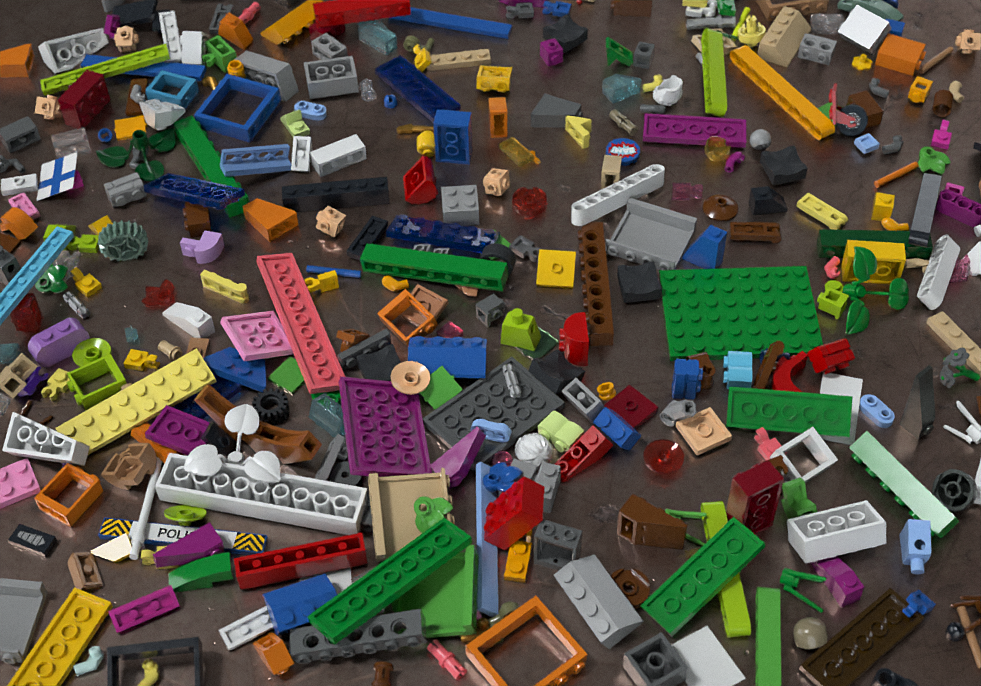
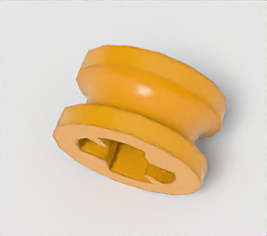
M605 382L597 387L601 400H609L616 395L612 382Z

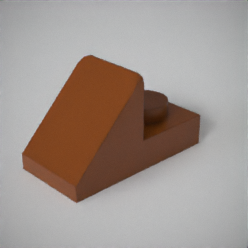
M355 329L338 330L336 338L342 339L340 351L343 352L368 339L370 334Z

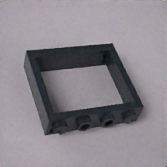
M199 637L107 647V686H119V661L194 653L195 686H204L202 642Z

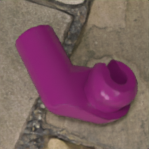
M735 152L727 158L726 172H733L734 164L736 162L742 163L745 160L742 152Z

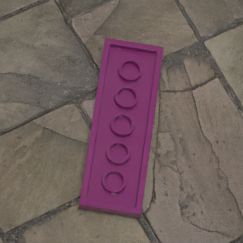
M645 113L643 141L746 148V119Z

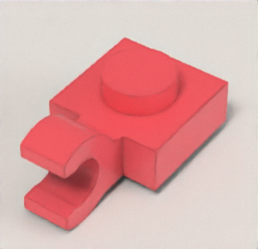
M762 427L756 430L758 435L754 436V439L760 444L757 449L765 460H769L774 451L782 445L776 438L770 440L766 430Z

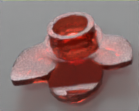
M167 279L162 282L160 287L146 286L145 292L147 297L143 298L141 302L149 307L158 305L160 307H168L175 301L173 294L175 287Z

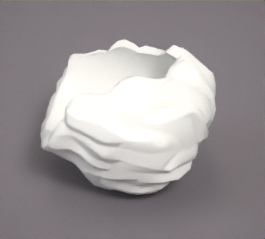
M672 75L669 79H664L661 85L656 86L653 91L654 100L663 106L676 104L683 94L682 79L676 75Z
M538 433L524 435L516 442L515 454L520 461L536 465L537 470L540 469L542 462L550 463L553 459V447L545 437Z

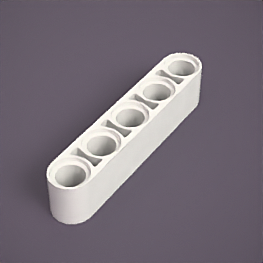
M947 234L941 236L936 241L917 293V297L929 310L936 309L942 303L960 252V247Z

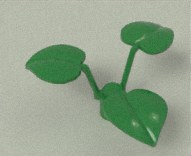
M854 247L853 271L858 281H852V284L847 283L843 287V293L849 295L850 300L853 301L848 311L845 334L861 332L867 328L870 313L868 308L864 307L865 303L859 300L865 294L888 295L889 306L897 310L904 308L909 301L908 284L902 278H895L890 283V292L867 291L860 284L869 280L870 275L874 274L877 269V260L874 253L864 247Z

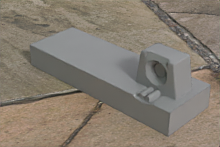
M337 434L330 442L314 479L326 481L336 458L344 461L348 457L347 445L343 443L345 437Z

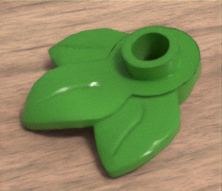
M925 146L919 151L920 159L918 166L922 172L931 169L939 175H943L945 165L951 163L946 154L935 151L931 147Z
M427 496L419 497L414 503V511L417 514L415 519L417 529L424 533L445 518L444 514L453 509L451 503L441 497L434 499ZM421 504H425L427 506L426 511H423L421 509Z

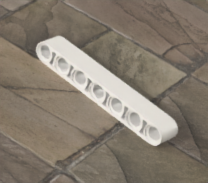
M658 164L651 165L573 203L571 206L572 224L576 226L586 225L626 205L629 198L638 199L664 185V166Z

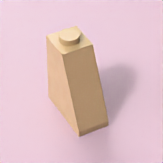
M604 155L601 190L620 181L622 156Z

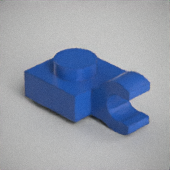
M545 1L543 7L547 8L543 9V13L550 14L552 12L553 16L561 18L566 14L569 16L572 4L556 1V3Z
M917 590L908 596L906 601L909 605L902 612L908 617H911L916 611L924 615L932 611L936 604L922 591Z

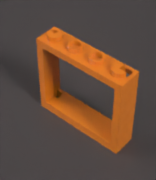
M537 596L531 598L466 645V656L491 686L508 685L482 653L536 614L564 644L573 657L534 686H562L569 679L568 676L574 672L579 673L581 668L586 665L587 653Z

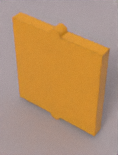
M144 115L115 120L114 132L116 133L117 141L132 139V134L136 130L146 132L147 124L145 123Z

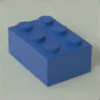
M437 109L433 123L436 162L470 165L473 152L471 112Z

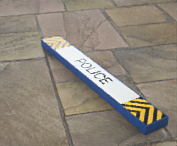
M104 517L98 536L100 539L113 540L127 533L132 540L133 534L136 533L138 521ZM147 522L144 544L168 546L199 529V527ZM215 529L223 541L224 553L253 555L265 552L268 541L267 535Z

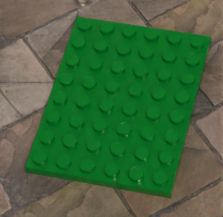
M806 266L659 270L670 361L686 359L687 356L707 352L710 360H723L724 356L728 355V351L752 352V359H760V352L769 348L770 344L775 341L783 342L785 346L783 352L789 353L790 357L797 355L801 351L807 354L810 350L823 345Z

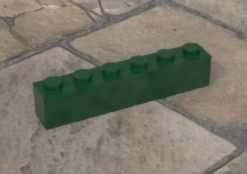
M819 229L817 238L819 258H832L833 256L843 258L847 240L904 243L906 259L920 258L929 260L933 244L929 234L927 248L909 245L910 231Z

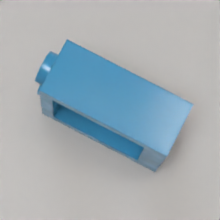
M163 70L145 90L148 100L158 99L160 102L177 104L184 109L188 107L199 92L196 79ZM165 85L181 89L177 96L160 92Z

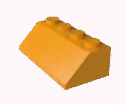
M307 0L260 33L261 36L276 45L281 42L283 44L287 43L292 39L291 35L297 36L303 31L301 28L305 26L307 29L314 23L313 3L323 1Z

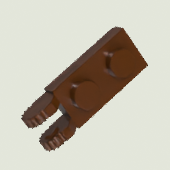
M775 341L770 344L751 388H768L770 373H773L777 367V356L781 355L784 351L783 349H785L782 341Z

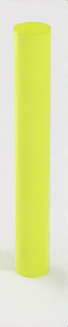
M749 7L744 8L731 35V39L734 41L737 40L738 30L745 23L750 12Z

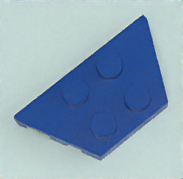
M232 347L203 358L214 375L262 393L266 389L265 359L243 361L237 349Z

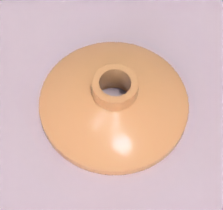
M402 362L392 370L391 383L401 393L418 394L428 387L430 373L424 365L418 362Z

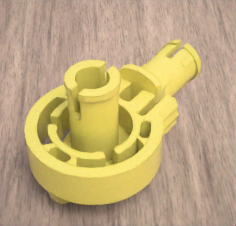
M750 15L747 16V27L743 24L738 30L739 41L752 48L766 34V28L760 22L756 26L757 19L755 15H752V18H750Z

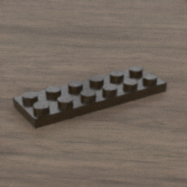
M889 588L800 665L799 670L816 686H851L921 624L925 617L918 611L911 617L904 614L902 610L909 603L892 588Z

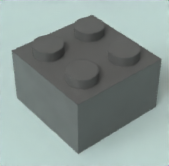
M662 632L624 653L623 667L637 686H676L686 680L688 667Z

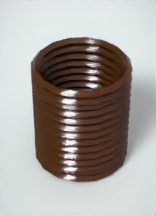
M939 90L935 93L932 108L935 115L945 117L951 113L953 94L948 90Z

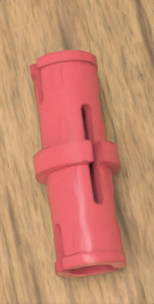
M253 2L247 9L245 8L238 18L246 24L260 11V4Z
M437 639L433 640L435 645L430 643L427 650L439 661V665L442 668H446L456 680L461 679L460 674L464 677L467 670L455 659L454 654L451 651L448 652Z

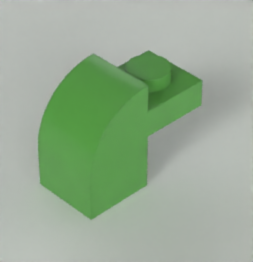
M800 477L783 483L784 499L781 500V503L789 519L817 512L816 504L807 498L804 479Z

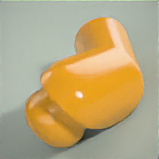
M885 217L881 221L882 226L887 231H909L908 223L898 224L890 217Z
M384 276L382 279L383 286L392 292L409 288L407 279L397 281L391 276Z

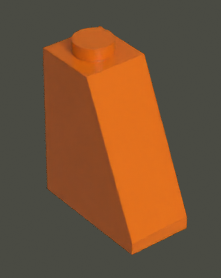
M31 44L0 51V78L29 77L35 57Z
M505 97L488 98L491 138L508 137Z
M258 198L243 206L245 219L269 242L299 225L297 213L294 210Z

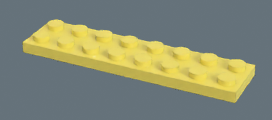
M196 348L55 429L57 432L90 446L89 455L130 432L131 429L156 417L166 405L173 407L201 391L205 385H212L217 381Z

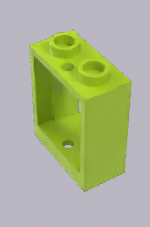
M111 354L68 372L67 375L70 381L66 382L71 393L75 391L74 398L78 406L83 405L85 411L122 390L121 387L127 384ZM110 372L115 382L84 396L79 385Z

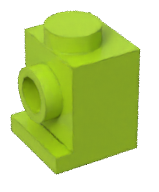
M828 286L824 293L821 292L817 299L819 303L818 309L834 315L835 319L838 320L846 309L849 295Z

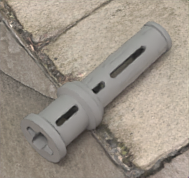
M718 15L714 18L687 19L686 26L687 30L717 27V29H722L723 27L735 28L736 18L735 16Z

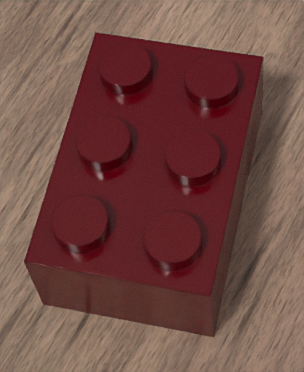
M87 69L58 99L67 126L83 130L99 114L104 106L109 103L111 99L104 75Z

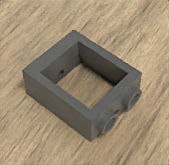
M543 519L539 523L534 535V564L559 571L570 561L580 559L582 530ZM546 542L553 543V544H556V545H560V546H563V547H566V548H570V549H573V551L567 550V549H564V548H561V547H557V546H554V545H550V544H547Z

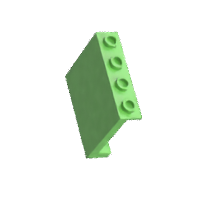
M469 545L466 547L465 552L458 553L393 601L392 609L394 613L421 609L426 619L427 638L475 635L477 626L479 560L475 546ZM401 629L398 634L404 633L406 629Z

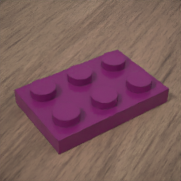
M166 405L145 432V437L163 446L189 455L196 447L206 444L201 437L210 422Z

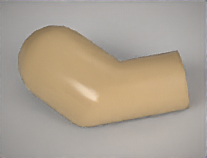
M953 81L950 84L949 91L953 94V99L960 103L964 99V96L959 93L962 84L959 81Z
M920 258L906 259L904 266L906 269L922 267V272L925 273L929 260Z

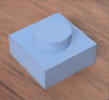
M869 133L856 138L854 142L864 154L878 149L880 144Z

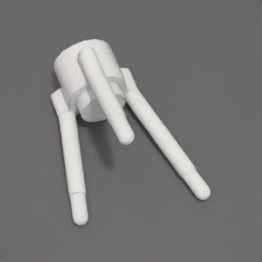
M957 401V408L971 423L966 430L968 435L947 425L943 427L965 439L969 444L973 441L979 444L981 442V426L961 402Z

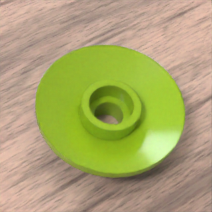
M90 338L80 342L74 348L72 358L77 366L82 367L111 354V347L103 339Z
M189 505L173 506L164 511L166 518L179 522L181 526H189L191 522L203 519L207 515L205 509Z

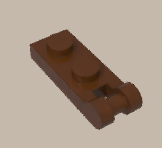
M730 222V240L771 241L772 243H779L781 241L780 225L778 223Z

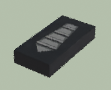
M20 523L8 539L11 545L44 557L47 556L57 541L53 535Z

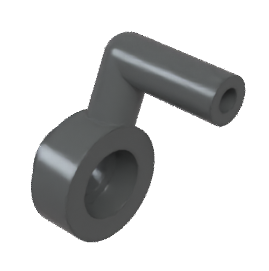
M133 146L132 153L134 157L129 166L135 169L139 165V160H144L142 151L137 150ZM149 146L145 149L146 155H148Z
M0 155V173L4 172L8 166L13 165L20 173L26 171L18 159H6Z

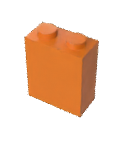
M888 33L878 51L875 65L913 76L916 70L919 71L921 63L925 59L927 51H924L926 44Z

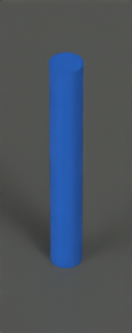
M307 265L306 268L307 273L323 274L335 270L337 276L361 278L362 274L358 270Z

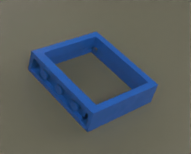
M226 74L211 92L210 96L203 102L202 106L195 112V121H199L204 130L250 143L281 102L280 90L277 87ZM230 89L264 98L245 125L210 116Z

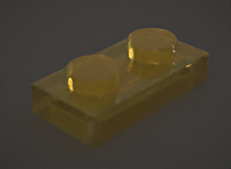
M513 136L499 144V149L519 167L534 160V154Z

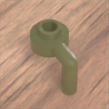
M408 36L403 46L407 51L414 53L413 48L419 44L421 50L425 48L430 52L435 41L433 38H429L426 46H423L417 37Z
M512 601L504 603L498 612L499 614L488 620L490 628L519 608V604ZM503 638L500 639V641L497 642L496 644H499V643L503 642L504 639H503Z

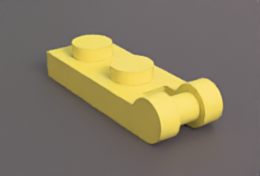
M807 193L797 202L799 209L829 226L830 230H839L841 225H845L848 222V217L810 193Z
M205 269L200 274L203 287L242 304L249 301L246 284H236L230 279H225Z

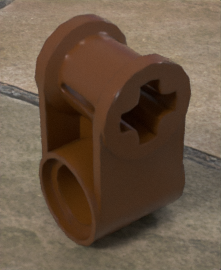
M707 352L687 356L686 361L688 359L698 360L699 368H703L701 389L712 388L714 385L713 376L716 370Z

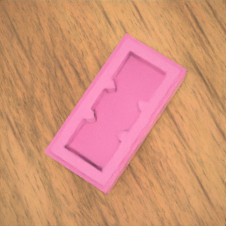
M24 192L8 199L11 207L21 209L32 220L40 217L39 211Z

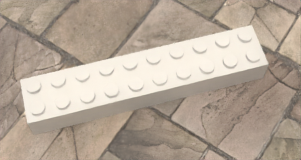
M169 453L155 485L159 500L345 535L360 532V523L367 510L368 501L367 488L280 473V482H261L250 478L245 473L244 466L222 462L221 469L215 475L199 476L184 471L185 461L188 456Z

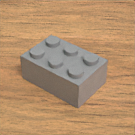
M353 56L304 62L310 99L359 92Z

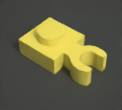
M58 368L47 381L48 386L42 389V396L46 398L50 394L51 401H55L58 398L59 391L65 393L69 388L66 383L70 381L67 375L68 372Z

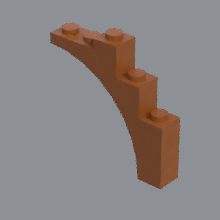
M210 384L205 385L194 400L220 428L237 441L238 432H231L225 426L226 414L236 406L220 395ZM260 420L259 427L254 434L247 435L242 433L241 440H244L256 453L259 451H271L283 464L312 460L322 446L321 442L310 431L286 430Z

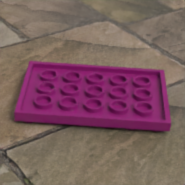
M340 377L339 389L350 475L369 476V474L378 473V477L432 473L419 395L401 393L394 388L391 381Z

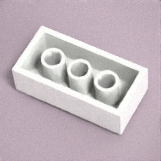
M867 500L787 519L788 541L805 563H812L886 544V521Z

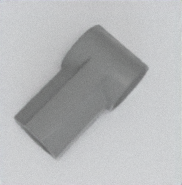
M673 400L660 413V419L667 426H674L677 421L693 417L697 413L696 404L693 400Z

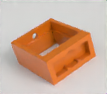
M406 289L377 313L382 323L407 348L410 337H425L431 334L438 326L435 317ZM409 306H412L426 321L406 337L391 322Z
M67 463L34 499L39 510L71 527L102 494L103 489L100 484L101 480L96 475H89L80 466H73ZM72 480L87 487V490L70 508L55 501V498Z

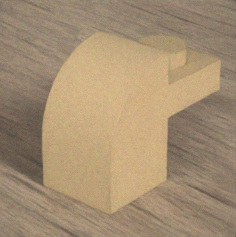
M21 353L9 367L6 366L0 373V388L10 397L14 398L27 385L25 380L38 366Z

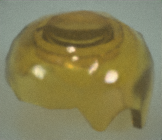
M711 136L706 141L704 152L710 160L723 162L730 156V146H726L724 138Z

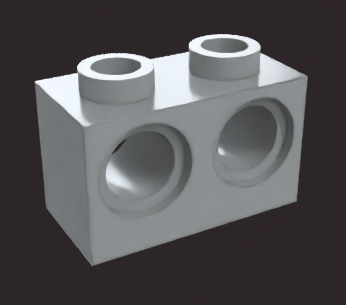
M327 33L311 41L313 54L320 60L348 56L347 47Z
M805 33L799 47L798 58L830 65L837 41Z

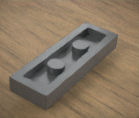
M384 329L338 354V361L343 372L357 364L356 356L374 353L390 345V332Z

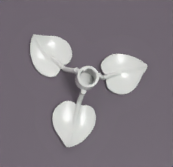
M248 404L231 409L225 416V426L231 432H238L236 451L230 453L228 459L222 454L218 455L215 446L204 444L191 451L184 465L185 472H191L199 476H212L219 472L223 461L224 463L244 466L245 473L257 481L277 483L281 480L280 463L275 454L269 451H259L254 457L249 456L244 461V455L240 452L242 433L252 435L259 427L258 413Z

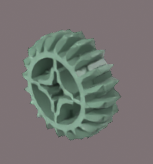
M121 220V222L117 223L114 221L112 225L107 224V227H103L102 231L99 232V250L104 254V257H109L110 261L114 259L117 262L120 260H132L133 258L137 259L139 255H144V252L147 250L148 237L146 230L142 228V225L138 226L136 222L131 223L129 220L123 222Z

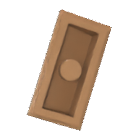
M91 552L72 553L68 560V567L75 588L87 593L102 588L103 583L93 554Z

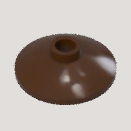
M713 195L704 201L703 212L712 220L728 221L737 215L738 204L729 196Z

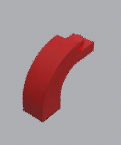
M801 351L797 355H792L789 360L783 356L777 362V367L773 372L771 390L802 392L793 384L791 378L805 368L808 354Z

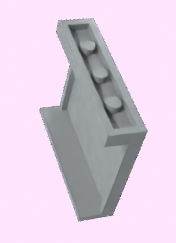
M629 198L627 210L611 239H606V253L641 265L654 261L657 270H676L696 231L697 218Z
M0 578V661L8 664L24 662L48 594L43 582Z

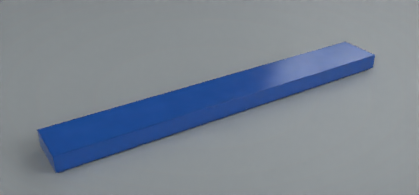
M411 8V15L389 18L508 39L512 31V25L417 8Z
M86 54L80 67L84 68L118 57ZM159 62L121 74L156 77L163 70L196 79V81H202L207 69L204 65Z

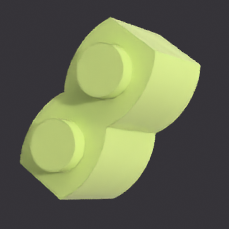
M552 411L538 425V434L545 437L551 444H554V447L561 453H566L584 434V430L579 425L568 421L567 418L556 411Z

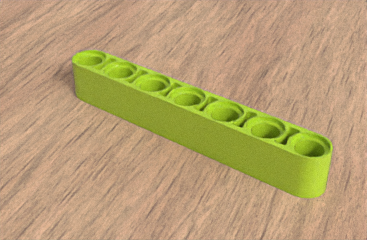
M705 28L701 37L705 112L722 118L727 111L723 36L721 32Z
M723 501L701 503V512L707 513L706 517H702L707 542L728 522ZM738 573L718 592L727 637L751 635L749 614L740 574Z

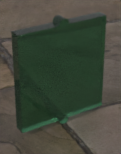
M539 327L541 339L535 351L515 347L524 356L527 355L532 360L537 357L543 358L559 344V341L551 336L548 331L545 332Z

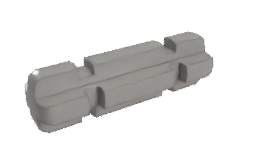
M71 291L63 294L64 300L82 319L90 315L88 308Z
M503 365V374L510 390V395L512 398H519L521 396V389L518 386L519 383L513 365Z

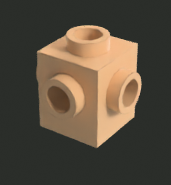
M123 26L122 28H117L114 41L120 52H136V43H139V36L133 28Z
M964 30V32L956 37L955 46H957V50H961L963 54H972V51L981 50V33H974V30Z
M47 95V98L37 96L35 113L44 115L45 119L54 120V117L61 118L62 112L57 97Z
M491 169L483 179L486 194L500 196L509 188L508 170Z
M327 206L317 214L316 228L335 237L343 229L346 215Z

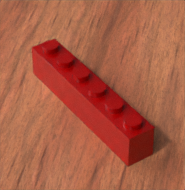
M333 0L313 3L317 28L411 15L410 0Z
M362 532L234 558L236 578L240 590L368 564Z

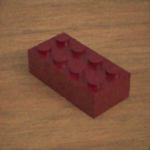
M769 460L757 463L751 469L739 472L732 478L726 509L728 522L735 517L754 534L773 526L784 481L782 475Z

